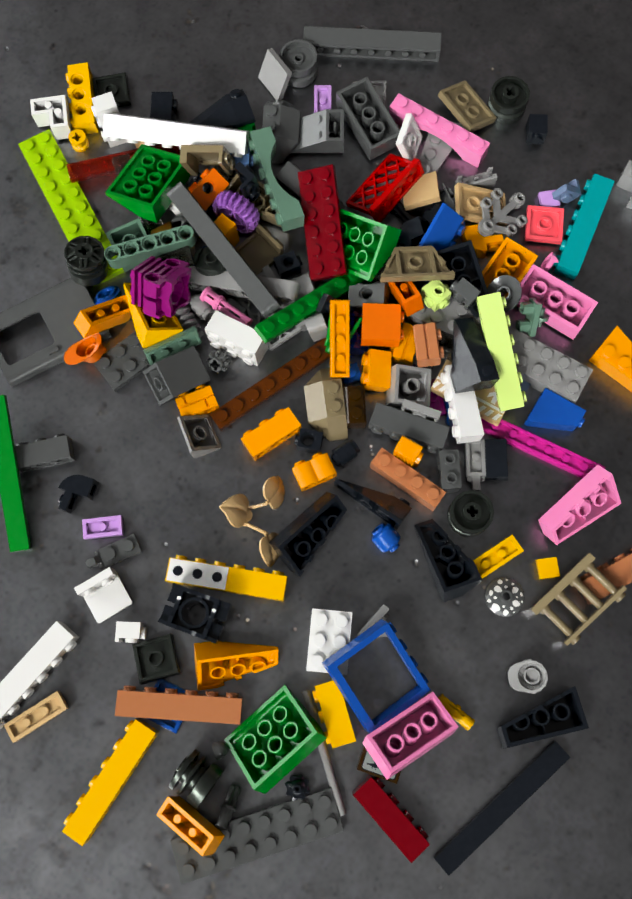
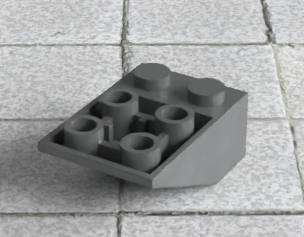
M325 109L301 117L299 144L291 153H344V109Z

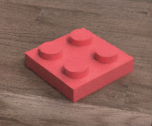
M528 205L526 208V218L528 221L525 224L524 241L561 245L564 208Z

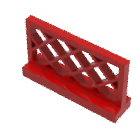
M390 153L345 202L346 205L372 216L375 221L381 222L424 174L420 160L414 158L411 161ZM391 161L396 162L394 165L387 166ZM407 166L403 171H400V168ZM397 169L396 173L388 175V172ZM385 173V176L376 179L378 175ZM386 182V185L377 187V184ZM374 185L373 189L365 191L367 187ZM375 195V197L366 200V196ZM362 198V200H363V201L354 203V202L356 201V199Z

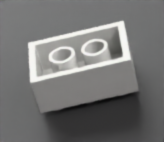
M215 310L205 327L207 338L212 347L216 349L222 348L226 350L228 355L235 358L238 356L248 365L252 366L254 364L259 366L268 350V343L265 344L253 328Z
M312 608L306 671L328 673L322 662L350 642L353 612ZM349 659L337 667L343 675L348 673Z

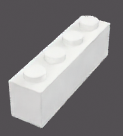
M446 365L440 374L441 383L445 385L444 398L449 404L448 417L450 420L452 419L453 423L452 435L454 438L456 437L457 444L480 441L484 436V430L475 391L455 394L450 377L452 365Z

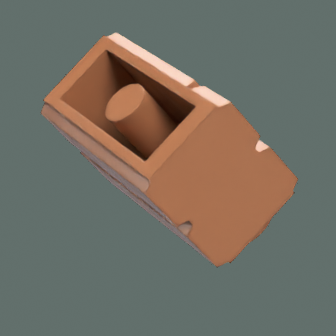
M435 322L414 325L413 336L417 366L421 368L440 365L441 358H444L443 346H439L438 341L442 340L441 329H437Z

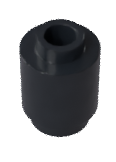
M346 440L332 450L333 455H331V458L336 465L344 466L358 456L357 454L360 452V449L354 440Z

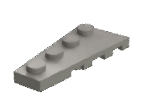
M453 122L458 126L464 128L460 123ZM428 133L419 159L424 174L434 171L438 173L442 164L453 150L443 140Z

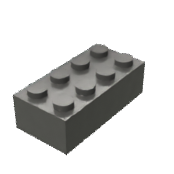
M368 77L336 92V105L338 109H344V119L369 160L397 147L396 141L400 130Z

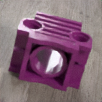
M151 256L137 265L130 273L131 304L135 305L138 303L139 307L143 306L144 314L156 319H160L163 316L170 318L174 316L179 308L190 303L189 281L192 270L188 268L190 263L175 258L166 259L162 262L161 258L155 260V256Z

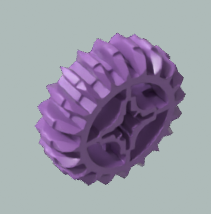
M224 190L213 201L212 210L215 212V216L219 217L223 213L236 223L237 231L240 233H252L259 224L260 213L258 209L254 207V203H251L243 195H239L238 192L234 193L231 190Z

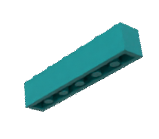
M595 173L591 180L587 179L583 190H586L585 195L582 194L577 203L580 205L579 210L575 209L571 219L574 222L573 225L569 224L565 235H568L566 240L563 239L559 250L562 252L560 256H556L559 263L553 264L556 266L553 273L573 281L575 280L614 185V180Z

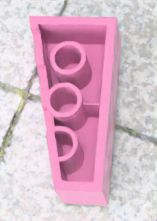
M597 464L538 519L543 534L558 545L620 505L621 500L613 474Z

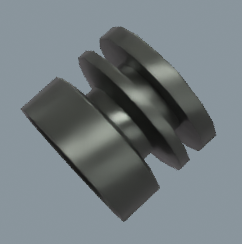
M90 236L73 238L64 249L69 274L73 281L82 286L100 284L108 274L107 260L104 256L105 250L102 243L96 238Z
M197 749L181 762L168 786L173 790L181 783L182 785L177 794L180 795L188 789L190 792L186 801L196 809L199 808L224 772L214 762L205 769L203 767L207 758L205 755L199 762H196L195 760L200 754V751Z

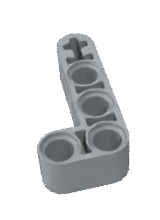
M309 273L291 279V281L300 284L298 300L315 290ZM317 312L304 320L313 342L326 338L328 325L324 314Z

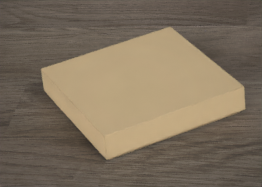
M436 171L422 175L403 196L406 211L441 201Z

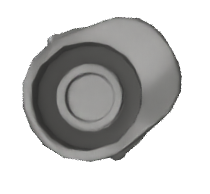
M531 658L515 663L508 670L509 684L516 691L536 694L548 682L547 669L541 663Z

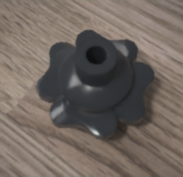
M302 774L298 776L291 775L290 781L285 783L287 787L286 795L291 796L293 801L305 799V794L310 792L308 787L309 780L303 779Z

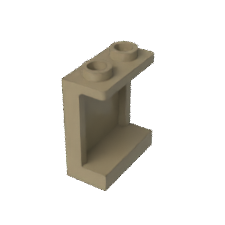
M181 145L179 163L191 176H198L199 165L221 166L228 176H232L236 166L235 159L224 145Z
M260 224L257 225L256 231L235 248L256 275L263 271L262 268L269 265L271 267L274 264L273 258L283 254V244L278 239L275 240L271 236L270 231Z

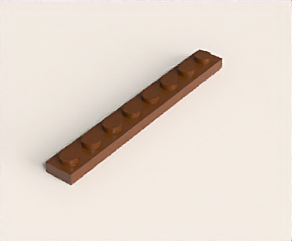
M326 338L320 340L210 413L211 418L220 431L328 360L330 354L325 352L326 346H324Z

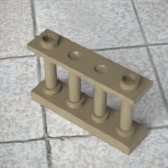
M591 553L584 556L531 608L536 615L539 613L545 614L567 636L564 640L567 646L570 643L574 645L581 638L579 634L614 601L618 603L626 596L624 591L627 588L624 585L617 588L594 566L595 563L593 561L596 558ZM583 570L586 573L589 572L612 594L604 603L580 581L581 578L578 575ZM568 585L574 586L597 608L589 617L565 595L564 589ZM554 598L557 601L560 600L582 622L574 631L551 609L549 603Z

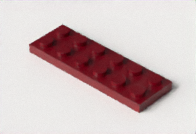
M331 164L298 172L301 204L305 216L304 229L310 280L318 281L348 275L335 166Z

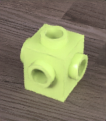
M435 280L422 287L421 297L423 302L434 312L439 308L441 310L450 303L449 300L452 293L447 284H443L440 280Z

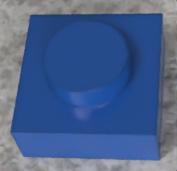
M357 362L350 364V377H341L345 387L361 382V373Z

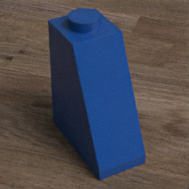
M545 388L523 425L573 431L583 425L586 420L583 417L586 410Z

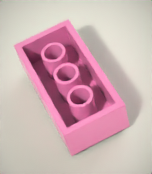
M533 264L520 283L522 296L516 306L520 308L521 302H527L530 298H536L537 302L543 304L542 307L545 308L544 314L549 316V320L544 323L574 340L598 302Z
M431 692L368 734L363 741V745L388 780L450 737L459 726L435 693Z

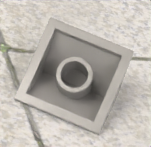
M209 414L179 416L177 418L189 451L194 459L222 448Z

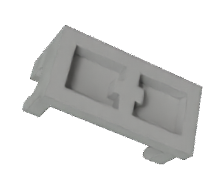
M488 167L487 171L465 178H462V175L457 176L455 184L459 182L492 189L495 187L498 177L496 173L492 174L493 167Z

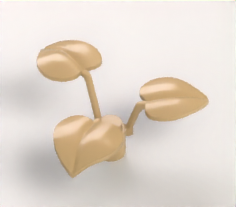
M271 476L265 481L263 496L266 501L264 503L249 506L248 498L244 494H236L229 497L219 506L233 527L247 526L264 534L265 537H262L259 542V550L268 567L273 566L279 556L269 543L278 534L275 532L268 534L267 531L248 522L251 521L253 516L251 509L267 506L268 504L272 509H277L281 506L285 496V489L279 476Z

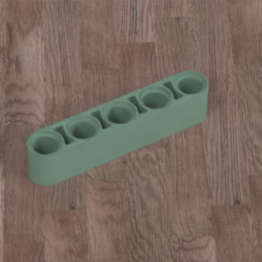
M183 225L111 245L105 249L104 256L110 267L120 269L141 263L151 256L159 258L190 249L195 246L196 237L192 227Z

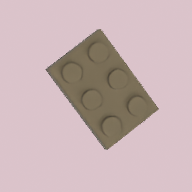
M466 80L442 89L438 94V97L460 124L471 133L494 123L497 118Z

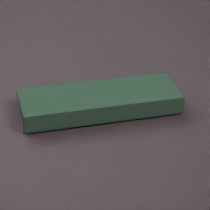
M193 326L143 351L151 366L192 346L195 347L201 344L202 341L196 327Z

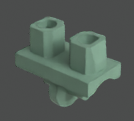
M530 298L529 301L520 303V313L526 315L525 319H518L515 326L518 331L526 332L530 337H535L537 327H541L542 322L549 320V316L544 314L545 308L542 307L543 304L537 302L536 298Z

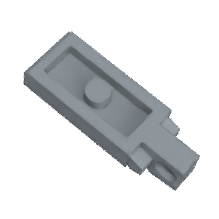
M485 439L464 443L465 478L467 482H471V490L481 491L480 482H485Z

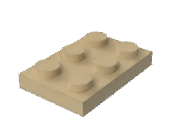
M458 182L454 186L456 212L466 221L479 223L483 219L480 202L484 197L491 198L490 194L493 190ZM504 192L503 196L500 198L501 209H503L506 206ZM493 204L489 208L490 219L494 217ZM498 222L496 225L505 227L507 223Z

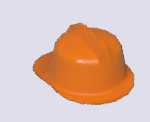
M100 333L86 337L69 347L64 355L65 363L76 365L82 361L87 363L99 361L103 354L107 352L106 347L101 343L102 336Z

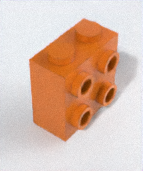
M363 303L361 346L399 347L400 341L404 340V329H401V323H404V311H401V304Z

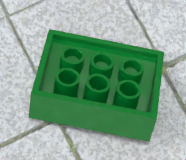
M141 144L105 194L139 217L158 223L172 203L166 193L180 181L185 185L191 175L179 163L180 155Z
M340 209L347 271L371 282L390 257L394 247H396L402 230Z
M284 685L228 735L224 741L253 790L266 794L325 741L327 736L291 690Z

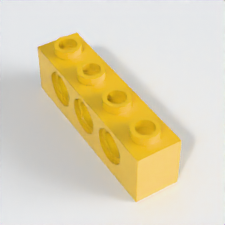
M88 62L67 65L68 73H66V80L70 87L67 88L69 99H71L69 110L73 117L70 118L72 129L84 131L85 135L99 133L98 123L91 109V106H94L91 98L95 96L90 66Z

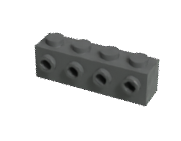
M378 402L375 405L368 427L373 433L390 435L389 437L396 441H399L402 435L426 448V451L435 454L443 449L450 429L448 426Z

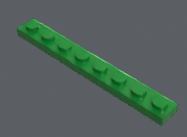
M350 273L335 277L255 325L254 330L266 344L317 313L316 308L323 293L338 300L349 293V286L356 285L357 283H366L367 280Z

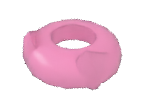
M551 252L539 268L548 272L554 263H559L556 254Z

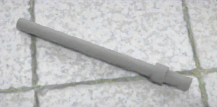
M305 690L302 692L306 710L320 726L317 717V706L313 703L310 690ZM323 741L318 746L329 786L334 795L339 816H343L347 813L326 743Z

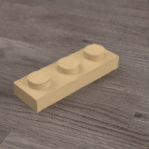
M56 691L4 724V727L12 742L16 743L69 709L61 692Z

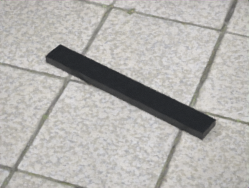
M553 741L434 856V859L448 876L571 758L556 741Z

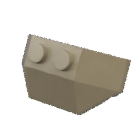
M330 368L320 369L304 386L308 424L316 431L323 432L324 437L329 442L348 439L341 377H330Z

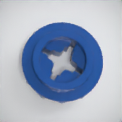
M118 286L103 288L96 294L94 304L97 305L120 297L122 294Z

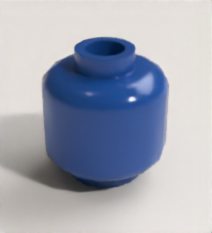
M381 523L372 531L373 536L371 540L381 552L390 551L392 553L400 546L398 542L401 536L391 524Z

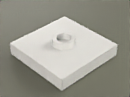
M406 113L396 146L403 158L412 161L417 156L423 135L412 113Z

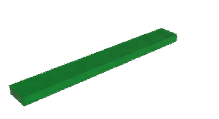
M0 395V494L10 552L31 549V542L7 396Z

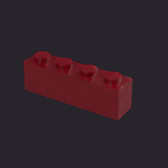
M369 775L352 792L353 796L412 863L430 845L427 840L429 835L421 826L417 828L412 823L414 818L406 809L402 811L398 807L400 802L392 793L388 795L383 789L385 784L380 778H373L372 775Z

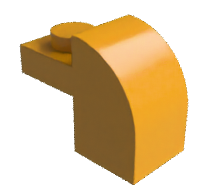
M478 224L466 226L461 236L462 243L469 240L472 241L477 258H485L487 251H497L504 241L502 234L486 237L480 235Z

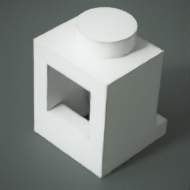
M116 622L115 642H124V638L125 643H137V639H146L147 627H145V623Z

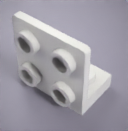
M111 567L74 588L77 595L84 597L97 623H102L133 604L116 570Z

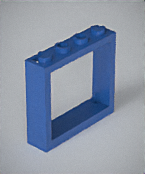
M382 619L322 662L354 714L369 734L431 691L427 685L429 682L427 677L416 668L418 663L413 656H409L406 652L408 649L402 639L397 638L395 634L397 630L394 625ZM385 632L418 685L371 720L337 667Z

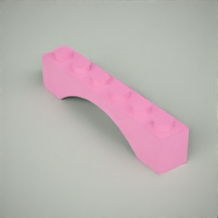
M398 93L389 106V113L396 124L402 126L406 113H412L420 130L433 134L443 140L469 164L478 168L486 157L490 142Z

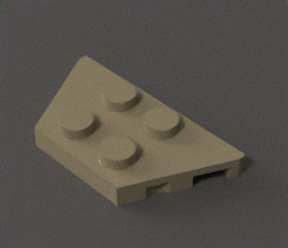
M433 246L394 247L391 258L388 259L386 268L380 275V283L454 280L455 272L453 270L450 271L446 267V261L438 255Z

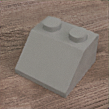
M401 364L392 366L391 386L386 391V405L401 408L404 399L429 407L432 369Z

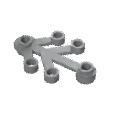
M495 188L490 194L491 198L484 197L480 202L483 219L478 224V232L484 237L491 236L494 233L506 234L508 237H512L517 233V227L522 228L528 220L524 215H519L518 217L506 215L513 209H519L525 203V195L521 192L514 193L509 198V203L501 209L500 198L503 196V191L500 188ZM493 204L494 217L490 219L489 208ZM498 222L507 223L509 225L507 227H503L496 224Z

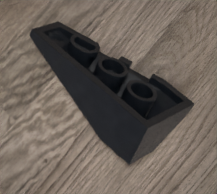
M234 89L189 123L217 127L233 125L234 129L254 123L256 120L243 89Z
M471 240L437 251L438 255L446 261V267L450 271L453 270L455 272L454 280H447L450 285L455 280L460 281L463 277L481 292L479 296L488 294ZM475 300L468 309L475 318H478L479 312Z
M473 317L455 319L453 322V352L451 355L452 368L450 372L455 394L492 388L499 380L498 372Z
M337 478L334 481V486L383 521L391 524L396 530L412 509L409 507L410 503L403 498L398 499L395 496Z
M433 519L414 525L443 602L463 596L482 582L481 575L474 561L470 557L468 558L461 551V548L452 542L448 534Z

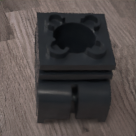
M173 583L167 601L175 603L174 607L165 605L158 622L218 644L224 626L218 624L219 620L226 622L232 604ZM202 603L206 609V616L203 622L193 625L189 620V611L195 604Z

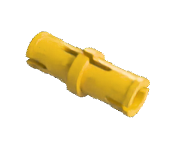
M443 693L439 695L438 699L451 717L468 731L473 726L475 719L466 714L459 704L455 705Z

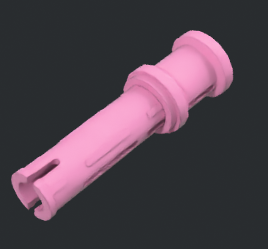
M210 286L206 287L201 293L200 300L210 304L213 310H220L225 315L249 327L252 324L253 319L226 302L225 297L212 291ZM231 310L232 312H234L235 314H237L238 316H240V318H238L237 316H235L234 314H232V313L229 312V311Z

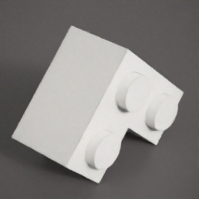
M112 91L91 98L94 105L91 106L92 112L99 128L102 127L103 130L104 113L120 114ZM101 131L104 142L108 141L110 148L127 143V139L111 141L110 137L104 136V131Z
M58 95L30 99L31 115L37 126H50L57 140L67 139L73 129L70 123L72 114L70 113L69 102L66 96Z

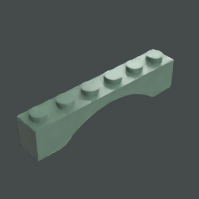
M271 126L250 131V139L247 140L250 151L254 152L253 160L255 165L259 166L260 179L265 182V193L271 198L269 202L271 209L276 212L275 219L277 225H281L283 232L303 227L305 216L299 200L283 190L273 175L271 165L276 153V140Z

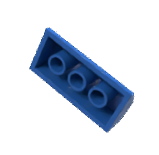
M442 203L418 246H433L436 251L456 245L458 236H462L466 229L464 218L447 204ZM415 281V282H417V283L423 285L424 283L428 284L430 281Z

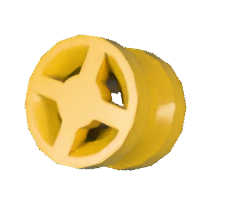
M75 129L69 133L68 139L76 152H84L88 149L89 141L84 131Z

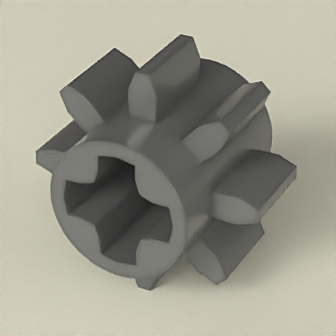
M220 349L216 352L212 351L208 355L210 358L206 361L209 364L210 370L217 372V374L221 370L225 372L229 368L228 364L231 362L228 358V353Z

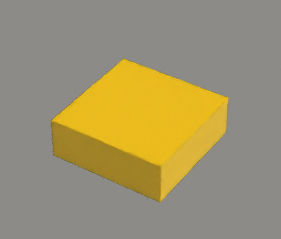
M557 557L535 560L539 580L560 577Z

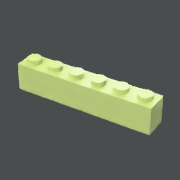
M500 292L479 296L476 298L484 341L495 362L499 380L494 385L499 411L524 407L527 398L525 391H521L520 387L523 379L521 372H517L516 368L519 361L517 353H513L512 349L515 342L513 334H509L508 330L511 323L509 315H505L504 308L507 307L505 296L501 297Z

